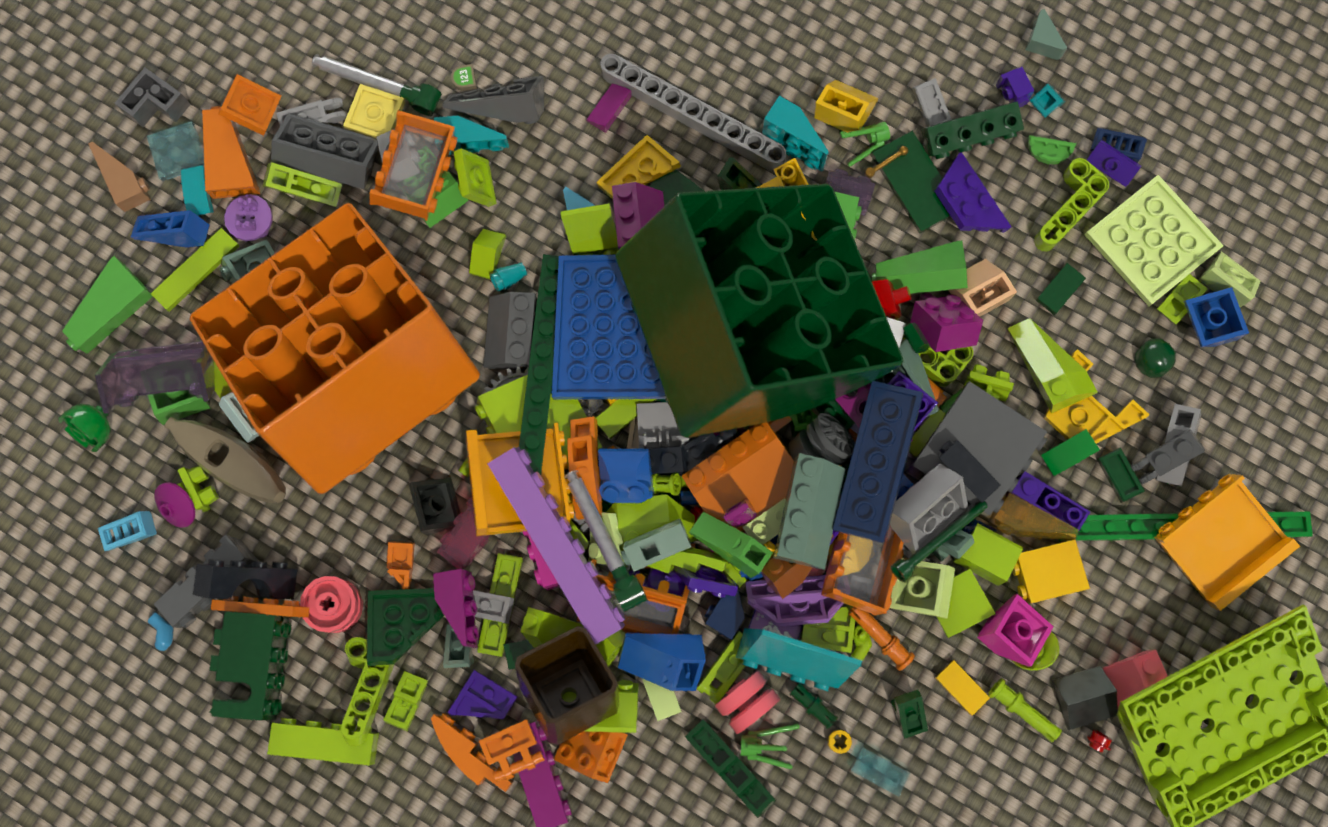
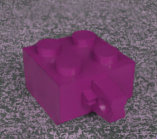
M930 293L921 294L920 301H915L910 323H916L930 344V347L935 352L976 346L983 319L957 295L936 298Z

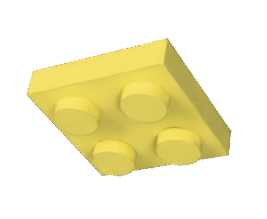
M360 84L343 127L346 130L377 139V136L395 129L397 111H402L405 99Z

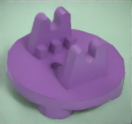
M251 194L234 199L227 207L224 215L225 226L230 234L244 241L266 237L273 221L272 210L269 204L261 197Z

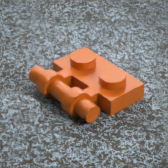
M528 719L479 741L488 765L499 762L501 769L493 772L496 782L505 778L506 780L514 778V774L525 769L531 770L536 768V764L545 761L541 751L534 754L530 753L528 747L538 742ZM521 752L523 759L510 764L507 757Z

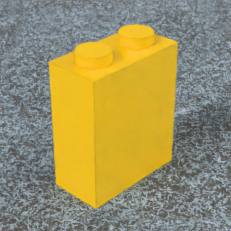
M1076 540L1023 552L1020 554L1012 571L1014 576L1017 575L1019 581L1017 586L1018 595L1028 604L1090 589Z

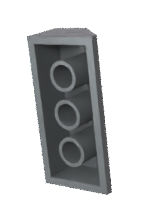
M287 114L272 139L271 162L331 181L364 189L371 177L379 146L376 138Z

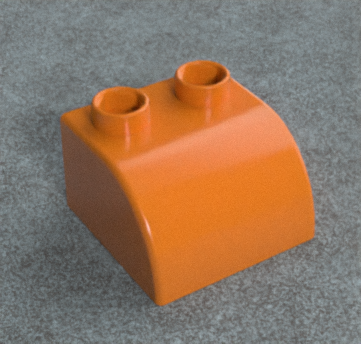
M351 203L342 205L191 313L189 318L255 431L319 494L328 492L349 475L357 474L366 469L374 461L376 455L430 415L438 414L447 409L454 402L457 395L474 384L480 377L479 370L432 304Z

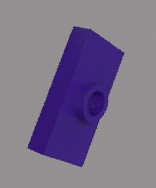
M1103 140L1098 143L1087 158V161L1125 187H1127L1141 168V165Z

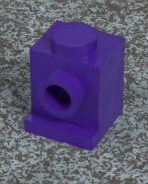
M1023 67L1002 74L996 83L997 89L1002 87L1004 99L1009 101V103L1018 101L1019 108L1029 103V99L1034 93V89Z

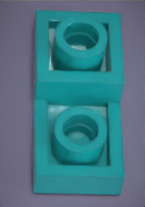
M204 165L182 169L181 182L186 211L190 210L197 216L213 213L210 195L205 191Z

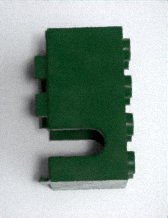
M228 611L224 613L223 628L215 629L213 645H220L219 656L211 655L209 671H217L215 681L248 684L251 688V696L248 700L213 699L212 708L209 711L211 717L259 721L277 719V715L280 714L282 708V701L279 699L280 689H283L285 684V674H282L283 664L288 659L286 640L290 637L292 629L288 617Z

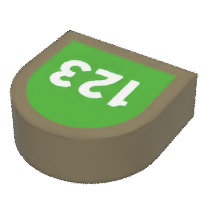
M473 64L459 66L453 70L451 80L456 89L467 91L477 88Z

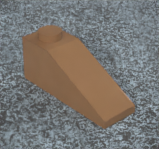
M94 142L88 143L112 198L120 209L126 212L151 200L147 193L150 188L143 177L139 178L133 171Z

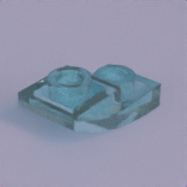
M862 748L851 770L900 797L910 776L909 772Z

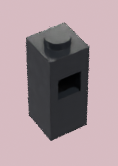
M949 440L939 449L941 452L938 456L939 459L950 470L963 477L964 484L982 503L1001 486L958 440H955L953 443Z

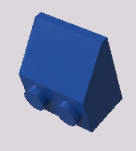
M1232 287L1184 301L1201 348L1216 347L1237 341L1249 334Z

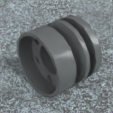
M821 413L814 421L807 425V430L803 429L788 444L793 460L801 453L826 459L837 465H843L850 459L855 447L854 439L849 431L837 419L826 413Z

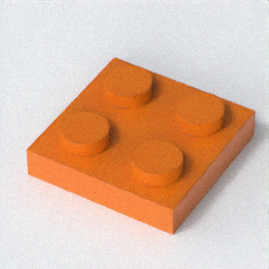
M237 74L218 114L264 136L281 99V95Z

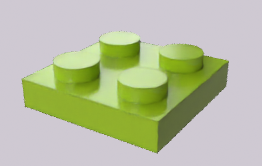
M462 148L454 151V166L458 174V188L462 197L487 207L497 204L489 160Z

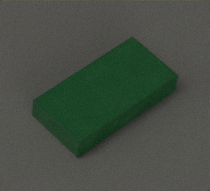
M1067 263L1036 301L1055 316L1086 277Z
M1121 447L1097 459L1120 503L1145 492Z

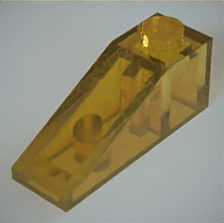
M1011 493L995 517L997 529L1009 536L1012 533L1017 537L1076 540L1079 530Z

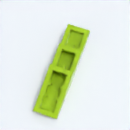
M688 548L650 564L648 567L669 574L674 569V565L695 573L701 568V565H705L723 572L729 562L720 555H715L714 552Z

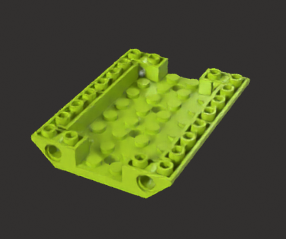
M1302 604L1120 702L1117 712L1119 721L1153 801L1171 827H1194L1328 753V688L1315 657L1323 649L1305 605ZM1297 670V677L1290 681L1291 673ZM1253 694V701L1245 705L1247 697ZM1209 718L1208 726L1201 729L1202 721ZM1164 742V749L1156 753L1157 745Z

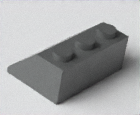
M508 292L489 297L484 368L506 370L509 368L510 370H516L517 367H520L521 370L526 371L527 367H529L537 306L535 293Z

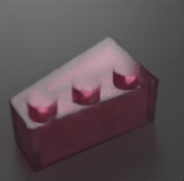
M472 496L466 503L469 507L465 513L461 512L453 522L455 527L440 540L442 545L437 551L457 569H464L470 565L488 543V538L490 537V535L476 536Z

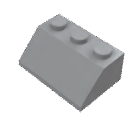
M938 464L895 502L890 526L912 554L916 553L969 510L963 477L942 464Z

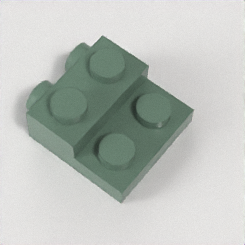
M264 240L222 257L221 275L225 281L230 280L233 284L274 255L275 252L269 242Z

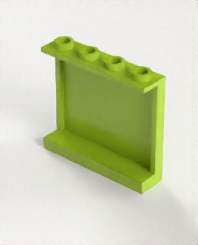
M528 375L478 396L475 410L480 419L484 418L488 426L486 427L487 434L521 431ZM551 387L547 429L553 428L554 423H558L559 431L564 433L565 443L564 446H561L562 455L566 454L568 462L567 438H571L570 420L586 418L587 416L578 399L554 400ZM598 440V450H599V449H602V445H601V443H600L599 440Z

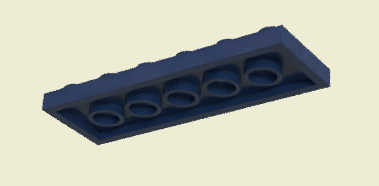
M872 381L834 522V531L885 544L923 399V392Z

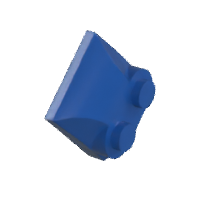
M649 449L598 450L601 480L599 491L605 501L610 503H642L653 497L654 488Z

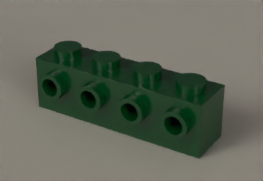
M1017 101L921 128V133L928 156H935L936 159L950 156L949 151L958 149V153L972 150L973 144L980 143L981 146L995 143L994 138L1002 136L1003 140L1016 137V132L1024 130Z

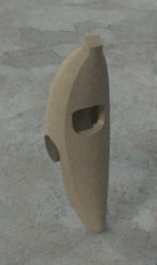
M173 417L166 421L164 427L170 430L181 449L197 465L221 483L245 496L263 502L280 503L285 498L286 487L270 462L245 441L208 424L192 420H177Z

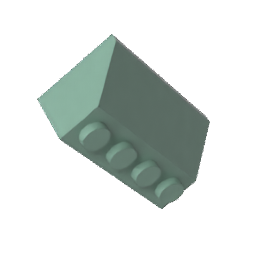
M801 453L795 457L773 558L825 570L845 468L826 459Z

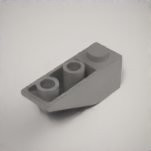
M1175 404L1165 443L1189 429L1196 436L1201 420V409ZM1189 461L1162 476L1158 475L1156 480L1182 487Z

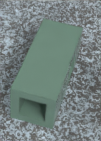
M677 519L624 542V551L621 552L626 566L631 565L633 571H636L690 548L691 541L681 519Z

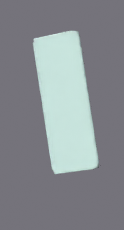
M233 392L223 396L219 406L244 440L248 443L258 437L259 434L255 431Z

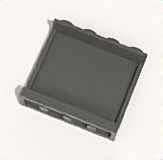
M967 382L913 462V466L925 474L933 470L938 464L947 467L938 457L941 454L939 449L949 440L952 443L958 440L1001 484L985 500L988 507L983 512L990 516L992 512L997 513L1004 504L1002 497L1005 493L1013 491L1019 481L1016 477L1020 471L1025 472L1031 465L1033 459L1030 457L1035 449L1039 451L1047 441V438L1044 437L1047 431L973 383ZM964 484L967 501L976 505L980 500Z

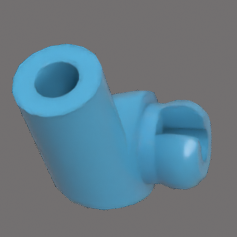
M154 613L148 619V623L157 630L156 649L165 651L173 642L174 629L159 614Z

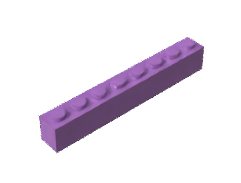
M514 447L489 462L488 466L584 628L587 629L594 643L597 644L621 630L625 626L623 623L625 617L618 606L614 608L609 598L612 596L605 584L601 585L596 577L598 571L591 561L587 562L582 553L585 550L578 539L574 540L569 531L572 528L568 520L564 516L560 517L557 512L558 504L551 494L547 495L542 487L545 485V482L537 471L534 473L529 465L532 461L528 453L524 449L520 450L519 447Z

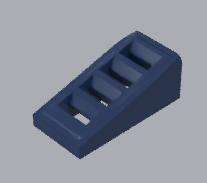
M1097 128L1090 151H1093L1102 138L1105 137L1107 138V144L1111 146L1112 140L1116 141L1114 148L1138 163L1142 157L1147 139L1132 134ZM1122 143L1126 144L1124 150H1120ZM1131 146L1135 147L1134 153L1130 152Z

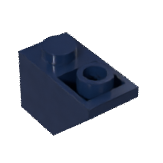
M738 589L735 596L726 595L724 598L720 597L721 599L716 606L711 604L704 618L708 619L705 625L729 640H732L745 619Z

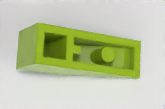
M271 162L268 163L262 187L336 207L342 184Z

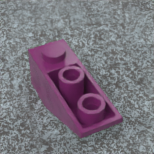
M457 569L434 573V595L436 602L461 644L465 647L477 648L479 631L475 622L477 605L473 596L475 579L472 572Z

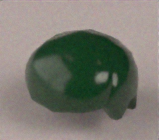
M1150 339L1136 352V367L1142 374L1150 378L1162 377L1173 368L1176 362V351L1170 343L1163 339Z

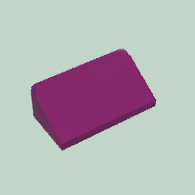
M612 83L586 121L606 133L632 97L631 90Z

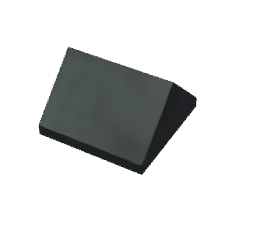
M451 478L409 483L420 531L423 534L431 535L464 525Z
M1101 666L1051 680L1068 730L1117 716V690Z

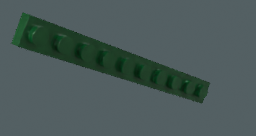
M543 254L519 440L520 450L524 449L528 453L532 461L529 465L534 473L537 471L540 475L542 472L553 379L559 256Z

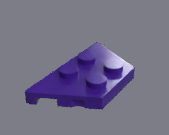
M959 153L934 192L961 231L978 230L988 232L990 229H999L1001 233L1007 232L1011 225L963 153Z

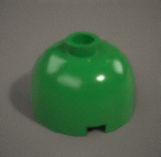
M78 404L66 410L58 418L60 424L63 421L67 424L64 430L75 441L85 448L88 447V444L94 447L91 450L92 452H97L107 442L111 433L110 423L107 419L109 415L100 406L93 407L89 404Z

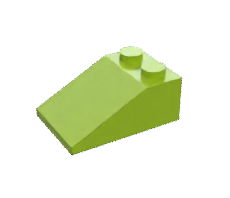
M610 203L560 211L573 255H616L619 250L616 222Z

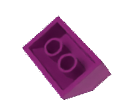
M638 182L612 186L618 249L627 243L665 206L663 191Z

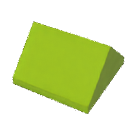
M977 523L970 534L974 538V544L959 559L955 558L953 562L967 570L971 569L973 573L999 586L1008 581L1023 547Z

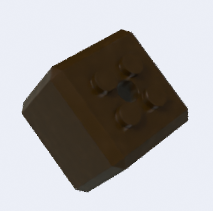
M577 626L517 657L515 669L519 688L550 743L559 745L617 714L619 708L618 682L586 628ZM566 692H574L577 695L576 699L572 702H565L562 696Z

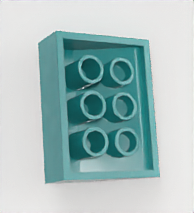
M744 628L736 658L743 660L742 665L757 669L758 665L767 667V673L780 677L782 672L790 674V680L802 684L809 680L815 682V688L829 691V687L838 689L862 663V660L763 629Z

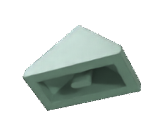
M1043 9L1040 10L1034 22L1026 51L1058 60L1065 53L1067 46L1046 10Z

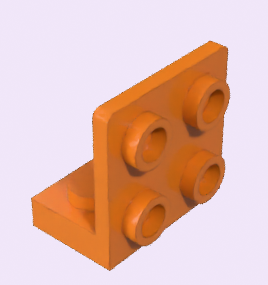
M583 731L561 743L554 759L585 776L609 783L628 734L622 732Z

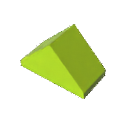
M486 229L480 232L473 242L469 274L490 279V274L497 268L506 239L505 234Z

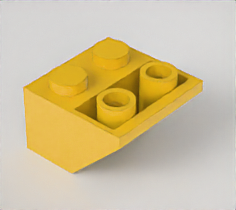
M835 80L825 86L816 101L815 119L847 133L861 130L876 105L878 98Z

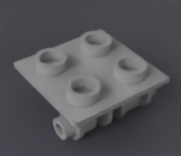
M667 402L637 404L639 449L682 446L689 443V438H685L679 433Z

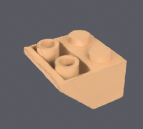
M987 259L966 269L968 288L949 290L951 295L960 297L979 317L1010 301L1017 293L1005 272Z

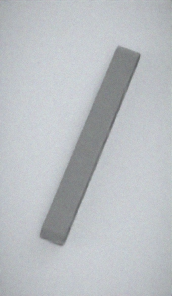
M607 54L602 58L601 71L602 77L606 82L630 89L632 96L769 171L774 172L773 169L785 163L786 150L778 142L616 54ZM610 66L617 67L614 71L607 70ZM629 77L637 78L634 82L627 81ZM649 88H655L657 89V92L649 93L647 92V90ZM675 99L678 102L676 104H669L667 101ZM690 110H696L698 114L689 115L687 112ZM710 121H716L719 125L712 127L709 126L707 123ZM731 132H736L739 134V136L737 138H731L730 136H728V134ZM756 143L760 147L758 149H751L748 145ZM772 154H776L781 159L774 161L771 160L769 156Z

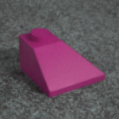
M1015 594L995 612L996 614L988 618L977 638L995 654L1029 667L1033 665L1054 626L1018 594Z

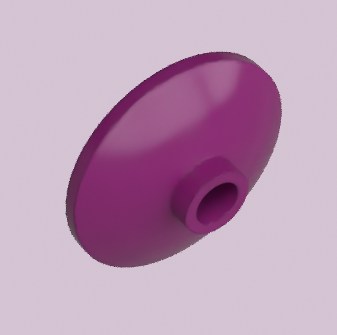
M171 482L160 484L155 490L154 500L163 518L176 527L185 528L191 525L195 520L196 512L193 501L187 492Z

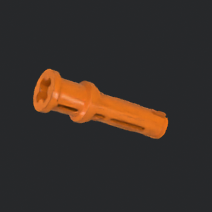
M852 607L849 610L848 614L878 643L881 653L887 655L896 664L895 668L897 670H903L913 661L915 654L908 652L900 644V639L897 636H891L869 612L856 607Z

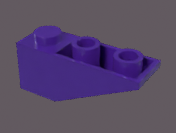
M1026 471L1017 476L1016 479L1019 480L1011 493L1007 492L1006 497L1075 533L1079 532L1090 514L1089 510Z

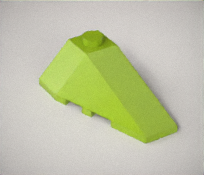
M1029 318L1007 328L1051 413L1098 393L1087 371L1033 320Z

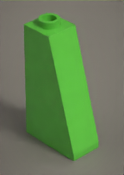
M963 241L948 243L876 263V273H872V281L888 279L893 284L895 290L908 286L910 294L968 288Z
M115 256L109 260L62 330L68 337L66 340L67 344L75 351L80 349L88 354L153 297L151 292L129 268Z

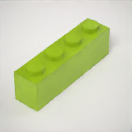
M281 718V722L272 723L267 752L269 755L360 765L375 764L379 733L372 732V727L364 743L358 746H351L344 740L341 732L342 724L332 723L331 728L321 727L322 722L307 720L306 725L296 724L297 719ZM358 726L356 730L349 731L350 735H353L356 731L359 732Z

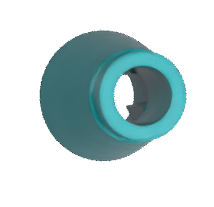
M520 262L494 269V272L490 274V279L498 292L501 290L506 291L526 276L527 271L523 263Z

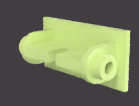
M784 498L745 525L743 529L747 535L762 545L778 535L786 499Z

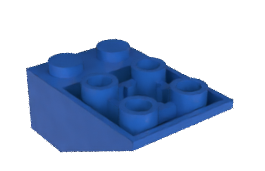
M625 633L618 668L670 691H696L706 661L702 635Z

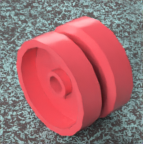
M323 576L313 580L305 588L301 596L300 606L310 607L309 618L303 617L310 627L320 632L341 633L349 630L358 622L363 610V599L360 591L353 583L336 576ZM331 602H335L333 608H330Z
M759 670L747 679L743 678L725 693L726 696L714 705L722 716H727L738 709L739 712L729 721L730 727L736 734L741 733L781 699L774 689H767L759 696L756 694L766 683V679Z

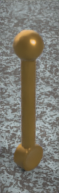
M906 146L900 147L897 153L874 168H867L865 175L868 178H872L876 171L899 156L906 155L908 148Z

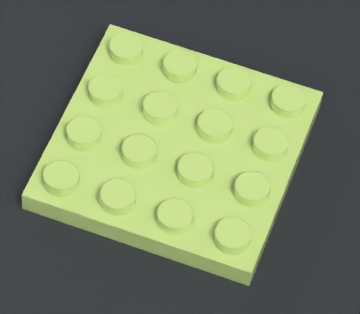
M1159 175L1085 233L1088 240L1148 306H1151L1223 247L1222 243Z

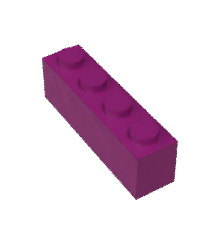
M536 721L530 723V726L538 743L528 748L531 754L541 751L545 761L536 764V768L520 771L519 776L536 827H557L570 821L569 815H572V810L568 800L563 801L560 791L564 789L560 775L555 776L552 765L556 764L551 749L547 751L544 743L547 737ZM521 752L513 754L515 762L523 759Z

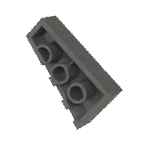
M225 534L219 540L222 545L215 550L210 549L204 555L205 562L203 564H208V559L225 561L224 564L230 565V560L246 561V565H251L252 561L258 560L241 539ZM192 566L186 572L185 577L187 579L184 582H176L154 603L172 627L186 628L196 620L195 616L202 610L210 609L212 600H215L193 595L196 566Z

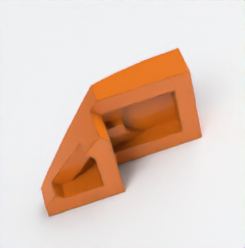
M389 541L387 553V568L389 570L387 572L391 576L393 575L401 584L402 589H410L415 543Z

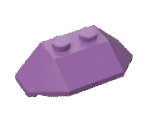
M826 575L806 577L803 583L784 599L771 589L765 580L745 582L748 604L777 627L828 623L842 606L843 602L821 595ZM847 575L839 577L836 589L850 595Z

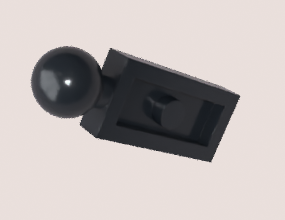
M737 428L720 431L716 437L714 433L701 435L684 445L687 471L678 472L680 477L682 478L683 474L720 450L722 444L727 445L739 437Z

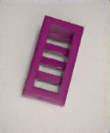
M744 499L726 510L724 519L730 525L737 528L755 518L757 513L749 500Z

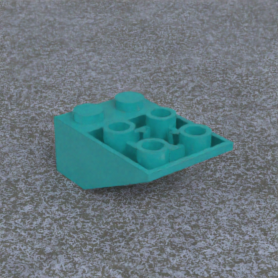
M779 96L764 119L762 134L784 146L789 157L799 158L810 169H818L823 172L829 153L828 149L801 108Z

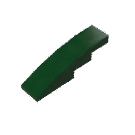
M704 719L685 736L757 818L777 801Z

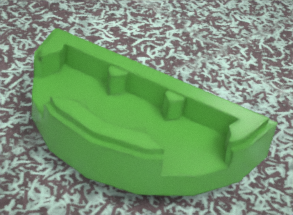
M1031 135L1027 138L1028 148L1032 156L1045 164H1059L1065 161L1073 153L1076 143Z

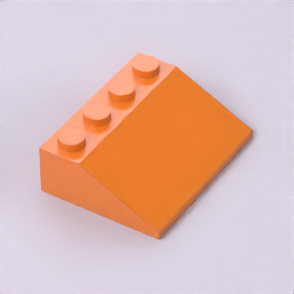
M766 422L756 424L683 474L682 478L705 513L730 525L724 519L726 510L744 499H748L756 511L757 515L755 518L784 498L786 499L794 460L773 428ZM752 520L748 521L740 527H737L736 529L744 533L745 530L743 529V527Z

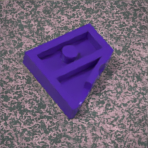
M474 670L448 713L450 715L505 719L518 696Z

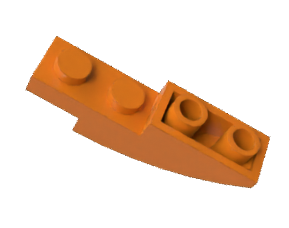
M594 416L570 420L571 438H567L569 472L578 470V478H582L602 517V497L599 491L601 480L598 466L597 419ZM572 495L576 519H584Z
M442 713L441 716L439 714L432 716L431 721L441 745L455 765L469 779L479 786L487 778L505 792L510 789L514 783L512 779L506 780L505 778L498 782L494 779L493 772L501 769V766L496 769L492 765H488L482 752L478 751L477 754L473 752L479 744L474 740L475 734L466 728H463L461 731L453 725L456 721L445 713Z

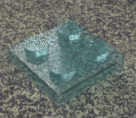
M192 121L147 136L156 170L161 181L180 176L182 169L204 165V153L195 124Z

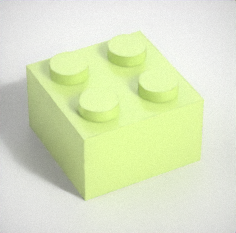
M921 561L914 567L913 575L905 582L897 579L892 589L890 608L948 618L955 568L948 565Z

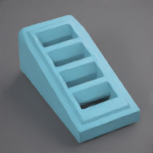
M139 511L98 528L104 551H110L157 534L152 515L149 511ZM130 523H132L135 534H133ZM121 526H122V529H123V533H124L125 538H123V536H122V532H121V529H120ZM112 529L115 535L116 542H113L112 535L110 532V530Z

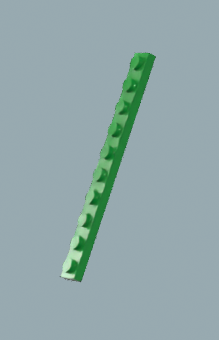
M1310 511L1267 512L1287 537H1313ZM1178 514L1088 515L1078 533L1058 525L1059 541L1156 540L1154 537L1159 534V529L1166 523L1174 522L1179 516Z

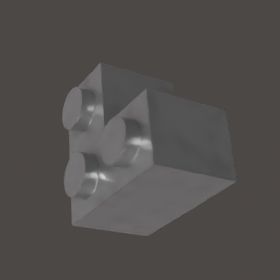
M144 68L114 103L126 116L142 127L146 125L157 110L174 122H177L191 105L179 91L147 68Z

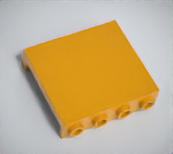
M554 423L553 428L546 430L541 472L545 485L542 487L547 495L551 494L558 504L556 510L560 517L564 516L570 523V518H574L573 503H568L567 494H571V490L568 486V479L564 478V470L568 469L566 454L562 455L561 446H564L565 443L564 433L559 431L558 423ZM477 430L466 431V447L476 536L527 531L488 466L489 462L514 447H519L521 431L477 435Z
M1228 474L1218 481L1219 485L1212 491L1208 490L1198 497L1199 501L1195 505L1184 508L1178 514L1179 518L1172 523L1169 522L1159 529V534L1154 537L1210 607L1219 611L1224 609L1300 547L1295 539L1287 537L1243 484L1242 480L1245 478L1242 475Z

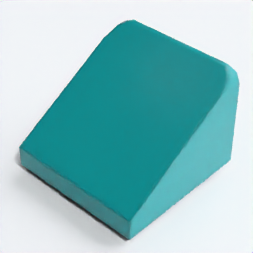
M1050 84L1044 86L1030 99V102L1045 118L1066 102Z

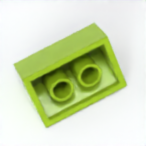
M630 680L618 681L619 708L617 714L585 731L636 733L639 683H633ZM566 692L562 699L565 702H572L576 699L577 695L574 692Z

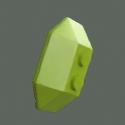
M667 494L653 495L652 498L642 503H613L606 511L607 513H616L618 530L623 544L619 545L620 552L624 551V542L677 519H681L690 541H697L694 536L689 534V531L695 524L694 514Z

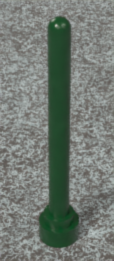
M979 501L908 559L904 558L903 560L899 559L892 564L890 568L895 577L901 582L909 579L913 575L912 572L915 570L914 567L985 511L988 507L987 502L984 501L982 503Z

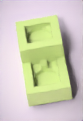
M642 678L657 721L682 712L674 691H670Z

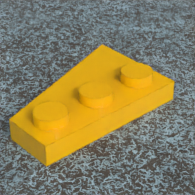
M646 135L596 183L602 191L613 199V185L631 182L646 185L680 168L681 165L677 159Z

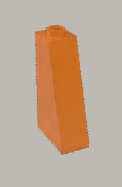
M219 106L202 110L205 191L213 199L250 194L259 195L260 189L235 122L219 115L218 113L221 109Z

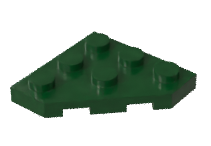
M434 588L368 591V666L394 665L444 616L435 600Z

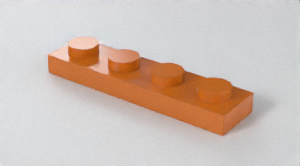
M232 596L231 599L212 600L211 610L309 618L310 607L299 606L300 601L284 600L283 605H279V600L263 599V603H258L259 598L243 597V602L238 601L239 596Z

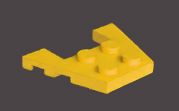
M1078 349L1071 355L1086 371L1093 366V363ZM1090 396L1054 413H1051L1048 408L1044 419L1067 440L1087 429L1097 444L1147 418L1150 414L1137 402L1131 400L1115 417L1093 396Z

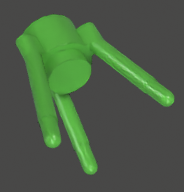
M886 122L862 127L861 130L848 133L840 131L842 138L866 134L869 143L875 144L848 162L849 167L875 150L885 146L884 141L890 139V130Z
M793 724L760 731H748V735H742L741 756H747V760H757L778 767L792 769L793 766L791 764L757 755L762 754V750H787L786 746L762 744V738L757 737L799 729L800 725Z

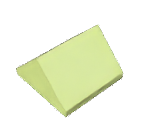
M1222 251L1199 278V281L1214 292L1232 287L1240 308L1255 297L1261 282Z

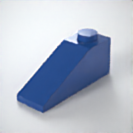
M190 210L137 216L131 238L180 247L203 246L210 224Z

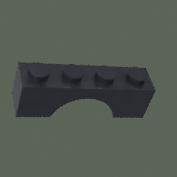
M208 559V564H196L193 587L194 596L208 599H231L236 588L244 581L250 579L255 585L257 596L270 599H294L298 569L289 568L286 562L273 561L272 566H267V562L252 561L251 565H246V561L230 560V565L224 564L225 561Z

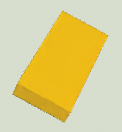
M954 660L935 677L970 716H973L990 699Z

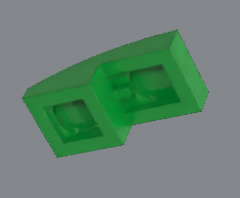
M1085 429L1040 456L1054 477L1098 452L1100 449L1088 430Z

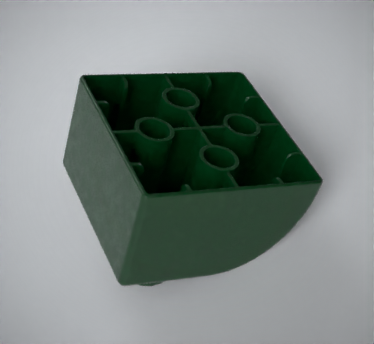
M829 184L678 193L625 243L615 255L630 297L632 309L637 316L663 386L666 401L672 411L679 433L685 438L766 423L795 415L857 390L903 364L901 351L834 189ZM812 231L814 233V236L817 238L816 241L812 238Z

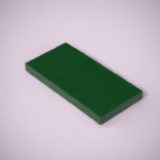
M911 131L875 150L871 156L878 165L897 153L900 147L906 146L908 148L906 155L899 156L882 167L880 171L917 231L921 234L951 216L934 192L943 178L915 133Z

